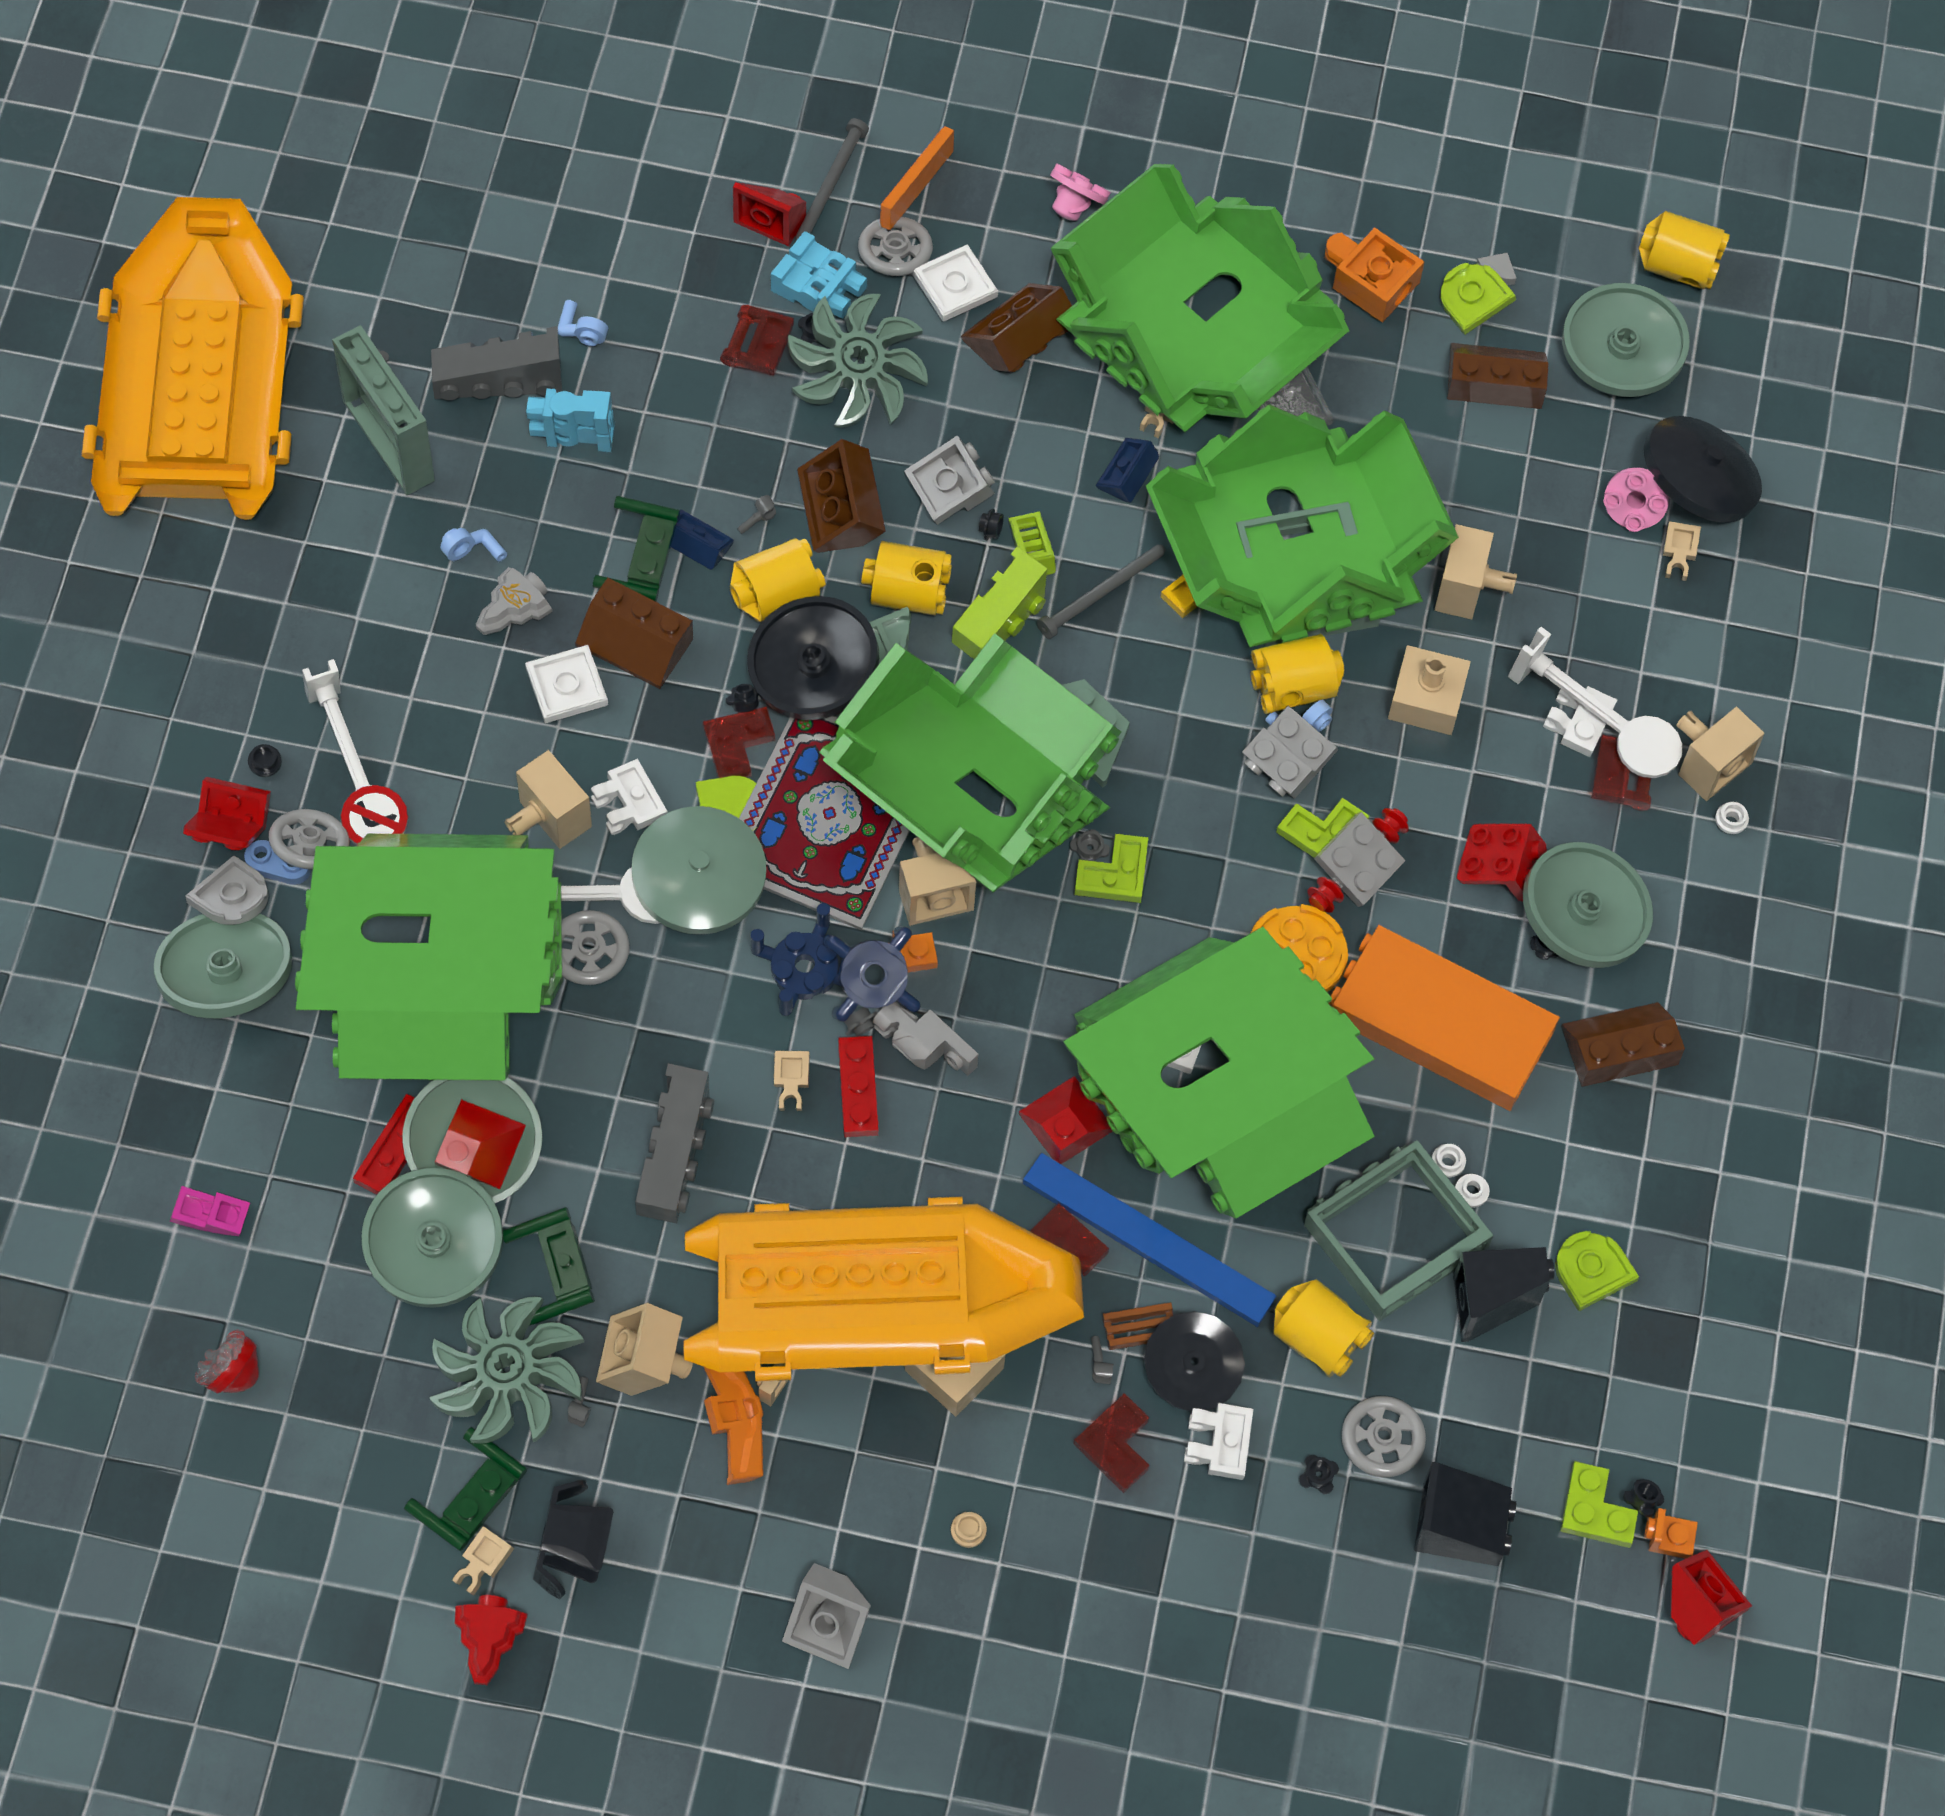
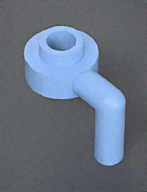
M566 300L558 324V334L562 337H577L581 343L587 346H596L603 343L608 332L606 323L597 318L585 316L580 317L577 324H572L577 303L572 300Z
M465 528L451 529L443 536L440 546L441 551L451 561L463 558L471 551L474 545L482 543L498 562L507 557V552L487 529H480L469 533Z
M1322 699L1313 704L1304 713L1302 718L1320 732L1332 721L1330 715L1333 709ZM1276 712L1270 713L1265 721L1271 725L1279 715Z

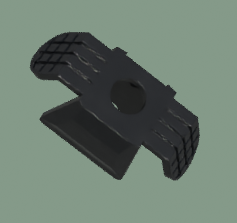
M585 1480L573 1481L554 1487L549 1503L533 1580L550 1595L558 1599L565 1595V1590L559 1581L542 1567L543 1565L589 1583L597 1581L599 1571L603 1565L614 1513L613 1509L610 1507L556 1505L558 1501L577 1496L586 1491L588 1485ZM547 1552L555 1556L545 1555V1553Z

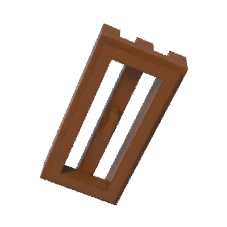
M1172 1303L1104 1313L1102 1319L1109 1350L1147 1344L1153 1332L1114 1339V1334L1158 1327L1160 1323L1173 1316ZM1165 1315V1317L1113 1326L1111 1325L1112 1323Z

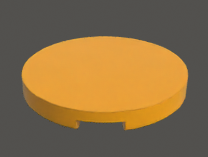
M1301 904V906L1274 908L1265 913L1256 922L1251 933L1264 927L1282 949L1289 946L1304 964V968L1300 971L1303 974H1307L1312 981L1316 979L1326 992L1330 991L1340 981L1348 961V948L1342 928L1329 914L1316 907Z

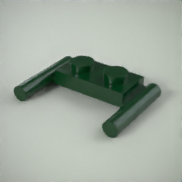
M616 496L614 508L645 516H643L629 568L628 581L612 580L656 602L676 525L679 520L680 510ZM595 575L593 587L600 589L607 577Z
M567 1207L503 1230L505 1244L538 1232L557 1298L556 1302L540 1307L534 1314L529 1326L595 1302L576 1230L571 1223V1216Z
M472 1427L467 1430L463 1439L489 1457L490 1460L487 1459L445 1509L443 1517L440 1519L413 1498L404 1507L405 1511L459 1551L466 1547L469 1540L528 1470V1468L492 1442L471 1443L470 1438L475 1431Z

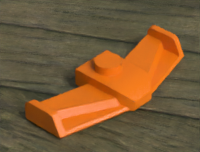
M704 1367L717 1393V1396H710L704 1400L712 1435L727 1433V1485L746 1483L763 1477L762 1417L764 1414L760 1398L755 1394L744 1371L717 1372Z

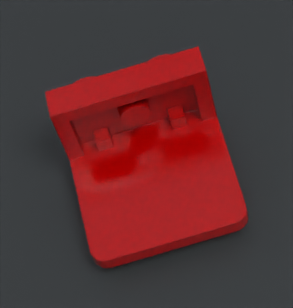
M205 777L202 780L198 812L184 825L183 834L192 836L191 838L194 841L201 843L211 841L222 843L231 850L247 848L266 829L271 791Z
M1474 824L1469 831L1457 879L1461 884H1506L1517 900L1523 901V888L1527 874L1536 861L1547 851V844L1532 824Z

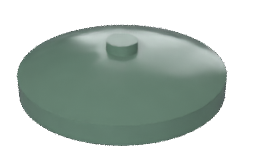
M1612 283L1588 291L1572 305L1562 331L1563 351L1573 371L1590 386L1615 396H1644L1663 389L1679 375L1689 351L1688 327L1677 307L1660 293L1637 284Z
M685 807L661 816L643 832L636 844L632 857V882L641 905L655 920L664 926L688 934L716 933L736 925L755 908L765 886L766 859L762 845L755 833L736 816L712 807Z
M1585 842L1560 844L1546 851L1532 866L1525 879L1523 904L1532 929L1550 950L1567 961L1592 968H1604L1620 964L1638 951L1650 933L1653 922V907L1645 883L1626 860L1607 848Z
M204 914L195 916L180 924L167 935L159 946L154 959V975L163 998L175 1009L188 1015L202 1018L232 1017L258 1008L280 991L286 983L292 968V953L285 932L275 921L262 914H258L247 922L234 925L217 923Z
M508 1077L506 1080L431 1081L413 1100L403 1126V1149L410 1170L443 1168L436 1165L435 1160L462 1099L526 1125L501 1189L499 1190L476 1181L486 1190L494 1203H498L513 1195L532 1175L541 1152V1122L530 1097L517 1083Z
M444 1168L414 1170L391 1181L372 1201L362 1226L363 1254L375 1280L387 1293L396 1299L419 1307L448 1306L474 1294L493 1274L503 1247L502 1222L490 1195L470 1177Z

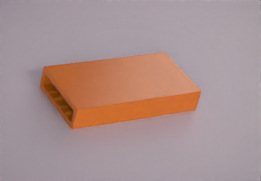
M1378 925L1373 935L1367 933L1358 950L1362 952L1358 961L1351 960L1343 975L1347 979L1342 988L1336 986L1331 995L1332 1001L1328 1004L1336 1008L1340 1014L1345 1013L1358 1028L1362 1036L1511 1111L1550 1041L1560 1017L1381 925Z

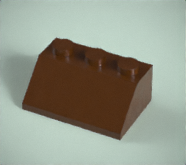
M1029 283L962 334L961 338L993 370L1009 373L1015 372L1024 365V361L1028 357L1045 350L1050 340L1068 332L1056 319L1072 305L1061 286Z
M1451 343L1447 400L1542 409L1548 381V359L1545 352Z
M841 439L797 468L814 552L820 553L861 547L886 532L868 448Z
M607 577L589 605L575 646L582 647L588 645L592 655L661 689L693 641V620Z
M1658 1002L1561 1025L1581 1087L1676 1066L1679 1064L1685 1050L1675 1019Z

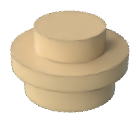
M964 1512L953 1520L951 1535L958 1545L972 1548L981 1544L985 1539L987 1527L980 1515L973 1512Z

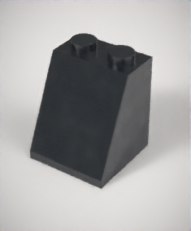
M1546 1247L1462 1252L1453 1276L1461 1342H1469L1540 1305L1544 1293L1549 1291L1550 1280L1554 1279V1263L1552 1259H1547Z
M1432 1462L1423 1483L1414 1551L1499 1566L1503 1555L1509 1556L1512 1535L1506 1534L1507 1524L1514 1521L1517 1502L1511 1500L1512 1488L1441 1463Z

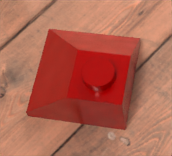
M735 182L733 186L734 223L789 247L806 217V201L794 193Z
M1075 1076L1019 1111V1115L1045 1150L1059 1164H1063L1113 1132L1106 1116L1096 1103L1086 1098L1081 1090L1080 1082Z
M461 1099L446 1132L435 1164L500 1190L526 1125Z
M1708 1550L1679 1561L1672 1567L1671 1617L1677 1624L1679 1633L1685 1639L1691 1641L1693 1645L1709 1639L1752 1607Z

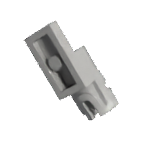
M895 1001L893 1004L883 1007L873 1019L874 1028L885 1039L893 1036L892 1046L921 1069L926 1070L943 1054L945 1060L953 1069L957 1071L961 1069L967 1076L978 1068L979 1054L931 1010L918 1020L916 1015L901 1007Z

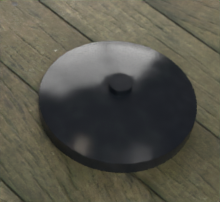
M1672 416L1658 422L1648 434L1643 449L1648 470L1654 475L1653 479L1663 492L1687 511L1716 522H1735L1745 518L1759 502L1762 494V483L1754 462L1741 445L1721 429L1700 419Z
M825 596L800 598L782 605L769 614L755 631L747 655L749 676L760 698L776 712L801 720L823 719L843 712L879 665L878 642L867 618L849 603Z

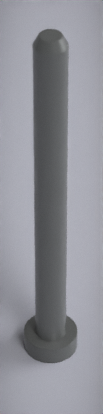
M856 118L849 120L846 126L848 134L795 236L796 241L804 231L812 233L859 138L866 137L869 127L862 120Z
M1162 544L1154 546L1052 617L1043 616L1037 621V625L1041 633L1047 639H1052L1058 634L1057 628L1164 556L1166 552L1165 547Z

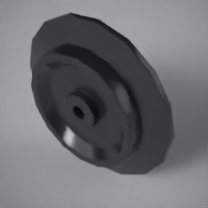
M1196 1311L1175 1314L1160 1323L1148 1339L1144 1356L1147 1379L1157 1395L1174 1408L1192 1412L1193 1408L1212 1410L1217 1407L1218 1403H1224L1229 1400L1241 1384L1245 1366L1242 1345L1232 1329L1217 1317Z

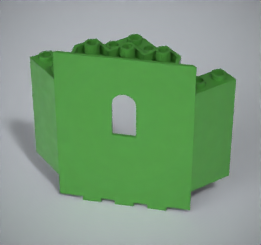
M1154 164L1050 248L1077 299V302L1056 320L1077 338L1074 340V343L1092 359L1097 356L1101 361L1105 362L1109 366L1106 371L1124 387L1130 384L1133 389L1142 394L1139 400L1157 416L1162 412L1184 432L1189 430L1206 414L1247 418L1350 331L1344 320L1345 316L1342 310L1320 290L1322 278L1317 269L1316 261L1310 253L1296 251V244L1289 236L1283 224V217L1276 207L1252 206L1245 198L1225 197L1218 203L1211 196H1206L1195 205L1193 198L1186 191L1180 172L1175 168L1174 164ZM1230 275L1236 278L1241 284V292L1209 320L1204 321L1185 304L1188 299L1215 277Z
M1269 404L1261 409L1247 424L1238 429L1230 438L1218 434L1209 440L1207 445L1197 452L1195 465L1179 468L1178 470L1167 466L1145 485L1196 606L1239 622L1249 647L1280 639L1282 643L1306 638L1308 637L1307 632L1325 628L1326 633L1352 626L1351 620L1368 616L1369 620L1373 621L1395 615L1394 609L1423 602L1412 576L1459 538L1404 419L1385 410L1374 416L1371 422L1358 433L1348 438L1345 429L1342 427L1329 430L1325 420L1307 412L1300 416H1295ZM1286 489L1296 495L1303 510L1349 502L1358 534L1345 535L1338 512L1307 517L1313 533L1286 540L1283 539L1276 523L1245 528L1253 557L1247 558L1236 522L1272 516L1267 503V496L1274 490Z
M994 633L955 685L898 643H895L835 721L839 725L836 739L824 746L819 752L825 757L823 759L825 763L943 858L960 866L990 891L995 892L1110 809L1107 804L1081 784L1084 780H1089L1095 774L1099 766L1097 763L1103 755L1110 753L1116 747L1121 731ZM974 771L1011 800L1016 807V813L1009 817L997 816L956 785V783Z
M367 833L357 846H316L311 889L306 891V909L308 910L306 929L301 931L300 939L301 950H303L301 969L296 972L295 978L296 991L298 992L296 1010H337V1013H333L332 1032L333 1034H338V1047L333 1049V1067L339 1068V1078L507 1079L510 1073L509 1013H540L541 1005H551L563 982L561 882H559L558 877L553 876L554 849L529 848L528 835ZM377 916L431 917L428 943L372 942L364 938L361 930L367 920Z
M1264 927L1257 929L1236 942L1208 937L1074 1014L1078 1025H1076L1077 1033L1063 1041L1066 1048L1077 1060L1078 1073L1082 1079V1082H1080L1082 1092L1088 1100L1105 1105L1108 1113L1106 1118L1110 1128L1115 1134L1120 1135L1123 1146L1130 1154H1134L1138 1164L1143 1169L1158 1174L1165 1171L1169 1178H1173L1199 1163L1196 1165L1197 1172L1201 1179L1209 1184L1213 1192L1211 1200L1214 1207L1219 1213L1233 1218L1242 1216L1375 1137L1346 1077L1374 1060L1373 1056L1357 1038L1360 1035V1031L1345 1013L1340 1014L1336 1008L1328 1004L1332 1001V997L1316 979L1312 981L1307 974H1303L1300 971L1304 968V964L1289 946L1282 949ZM1211 1039L1229 1060V1062L1182 1088L1170 1087L1161 1078V1073L1168 1064Z

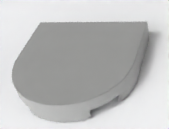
M232 856L185 895L187 904L209 919L220 924L234 925L247 922L260 914L268 902L269 894L264 877L236 856Z

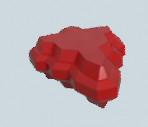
M482 1595L479 1596L478 1604H466L455 1607V1626L461 1629V1644L469 1650L468 1667L474 1684H489L499 1670L501 1655L512 1649L515 1637L522 1634L525 1629L528 1614L507 1608L508 1600L500 1596Z

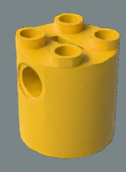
M1664 211L1646 225L1639 246L1644 270L1703 290L1705 288L1711 289L1720 263L1714 261L1715 259L1721 260L1730 234L1724 233L1725 230Z
M793 538L781 545L734 562L730 591L737 607L752 616L757 622H762L769 614L786 603L800 598L820 596V588L825 587L826 583L819 568L815 569L810 559L812 557V550L808 541L805 538L802 540Z
M881 541L877 560L865 559L861 583L872 585L871 605L897 610L908 607L910 612L936 616V614L943 615L946 602V585L943 584H949L952 555L946 554L945 551Z
M1322 634L1251 651L1252 661L1256 669L1250 673L1251 681L1255 690H1261V705L1265 714L1284 710L1287 706L1293 708L1337 696L1344 676V663L1340 652L1330 649L1326 638Z
M1317 1279L1291 1287L1275 1308L1274 1335L1303 1358H1307L1317 1364L1327 1377H1331L1334 1374L1342 1377L1353 1363L1349 1356L1357 1346L1363 1349L1375 1333L1369 1329L1372 1325L1370 1320L1355 1313L1346 1301Z

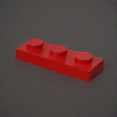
M872 1036L839 1037L838 1049L844 1137L878 1136Z
M409 1094L405 1095L354 1175L353 1181L355 1184L377 1195L386 1185L398 1177L407 1163L403 1149V1126L407 1112L415 1099Z

